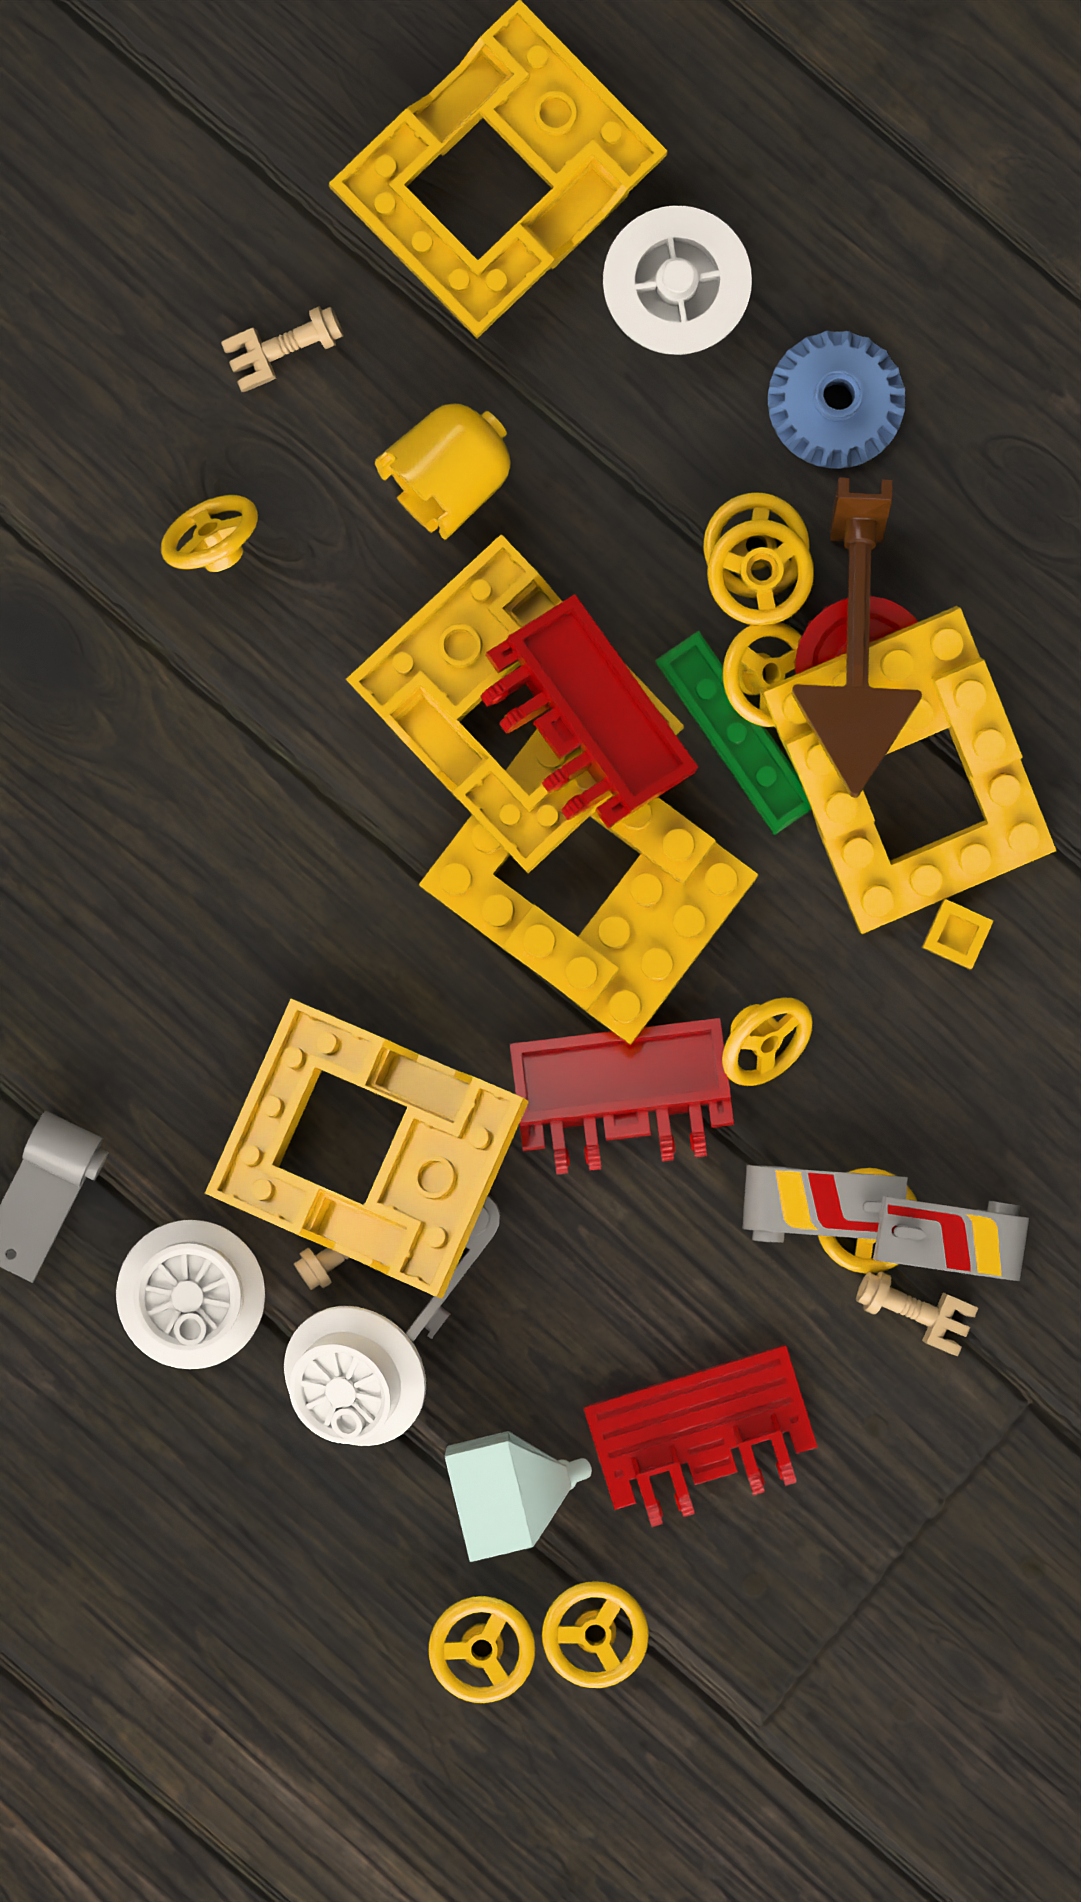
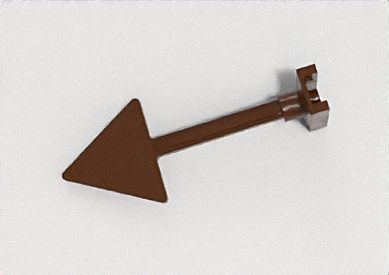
M849 478L838 479L830 520V541H844L845 548L849 549L846 685L821 686L797 684L792 689L794 700L849 795L853 798L860 795L922 698V693L919 690L872 688L868 684L871 550L876 547V543L883 542L892 503L893 480L882 479L879 494L849 493Z

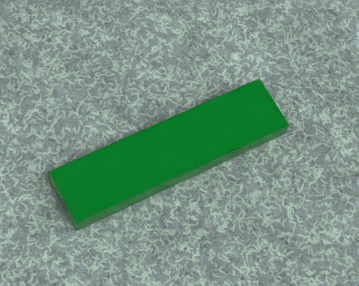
M699 631L655 660L657 667L773 835L812 810L798 774L764 726L747 721L731 705L724 688L723 665Z

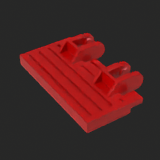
M575 594L510 634L505 641L486 652L485 656L497 673L502 672L517 661L521 665V667L495 682L480 695L487 707L501 702L524 685H527L535 696L519 706V708L517 707L509 711L504 716V719L499 722L506 734L513 732L551 708L552 710L536 719L533 724L555 755L561 760L578 748L582 751V754L551 773L542 782L547 792L551 793L562 789L571 780L588 771L597 783L566 802L561 812L567 820L575 818L612 794L614 797L598 806L595 810L609 829L694 774L698 766Z
M720 1018L644 1027L631 1045L612 1031L510 1044L516 1095L529 1101L519 1123L523 1151L544 1149L545 1142L542 1125L550 1124L556 1174L568 1173V1167L570 1166L569 1152L565 1147L563 1128L584 1126L586 1140L584 1152L586 1164L589 1165V1171L601 1169L595 1121L598 1118H603L606 1141L650 1136L648 1112H655L662 1161L674 1160V1153L676 1152L674 1136L671 1135L669 1115L689 1113L691 1133L689 1134L690 1145L695 1157L707 1156L701 1106H709L711 1128L734 1125L729 1079L722 1065L724 1043Z
M785 1344L583 1406L614 1510L636 1504L629 1480L637 1478L652 1527L663 1524V1512L659 1500L655 1498L649 1479L650 1476L670 1471L676 1491L674 1497L678 1510L682 1512L683 1517L695 1514L681 1470V1464L688 1462L694 1485L738 1472L731 1449L738 1447L754 1496L765 1492V1481L761 1469L757 1467L751 1445L771 1439L777 1459L776 1467L780 1479L784 1481L785 1486L797 1481L782 1433L789 1431L796 1454L817 1448Z

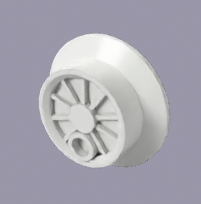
M688 206L657 208L631 221L619 233L611 245L603 272L605 300L613 319L622 331L643 347L659 353L674 355L699 352L724 339L742 318L750 298L752 286L749 258L735 232L713 214Z
M182 1220L156 1228L145 1235L132 1248L119 1273L116 1302L120 1320L125 1331L141 1351L152 1359L171 1367L199 1369L227 1360L241 1350L250 1340L263 1314L265 1284L256 1257L237 1235L214 1223L200 1220Z
M337 1306L319 1311L306 1319L298 1327L287 1346L284 1360V1375L294 1410L301 1421L312 1432L326 1440L358 1446L382 1444L403 1434L416 1420L422 1409L426 1394V1376L421 1357L409 1337L395 1323L374 1311L354 1306Z

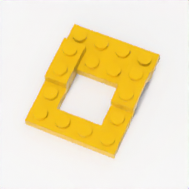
M518 0L477 40L461 63L428 95L407 107L329 182V187L478 339L550 268L554 269L629 196V192L667 156L668 151L521 0ZM484 118L552 189L477 260L421 203L407 186L440 154L444 156Z
M501 534L346 680L442 784L470 811L518 864L529 873L594 813L598 806L610 798L612 794L575 818L567 820L561 812L566 802L597 784L588 771L571 780L558 791L548 793L541 784L529 796L460 723L482 701L480 695L486 689L520 666L517 661L502 672L497 673L485 656L486 652L505 641L510 634L562 602L541 575ZM630 670L672 731L677 735L684 728L683 724ZM579 749L563 765L582 754V751Z
M955 606L869 643L868 684L872 688L921 691L922 698L886 754L948 728L984 821L891 861L888 859L875 827V819L864 791L862 790L856 798L849 795L792 696L793 686L797 684L845 686L847 653L761 689L782 744L798 774L813 811L819 835L861 934L1056 851L1020 760L1023 757L986 663L979 656L960 607Z
M536 729L505 771L530 796L547 776L559 769L580 748L559 760L541 733ZM659 797L609 829L595 811L590 817L637 851L640 856L577 937L495 876L510 854L471 815L419 883V886L510 955L556 987L588 1014L630 1045L758 878V874L718 845L715 839Z
M290 999L205 1194L443 1299L529 1101ZM322 1070L407 1107L365 1205L279 1168Z

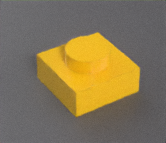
M943 899L922 948L967 969H972L993 920L947 899Z

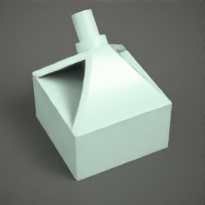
M509 1431L448 1445L445 1452V1460L470 1562L533 1547L568 1492L575 1487L576 1482L591 1476L592 1469L590 1463L584 1458L571 1462L563 1459L557 1461Z

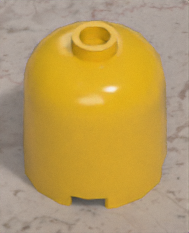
M461 404L442 405L377 457L375 466L383 480H386L392 474L396 482L404 490L397 497L404 508L429 532L432 533L440 527L439 533L446 540L507 479L511 461L507 446L502 440L507 435V432L501 422L489 411H485L480 415L472 408Z

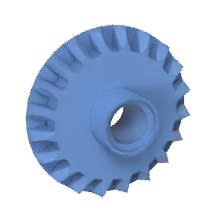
M825 331L804 338L801 342L790 348L776 366L768 390L769 416L772 426L782 443L800 459L825 468L841 469L853 467L877 456L895 437L905 411V387L900 376L899 367L894 364L887 351L873 343L869 337H862L850 331ZM832 385L845 387L850 392L852 398L851 405L842 410H835L829 407L823 397L824 390Z

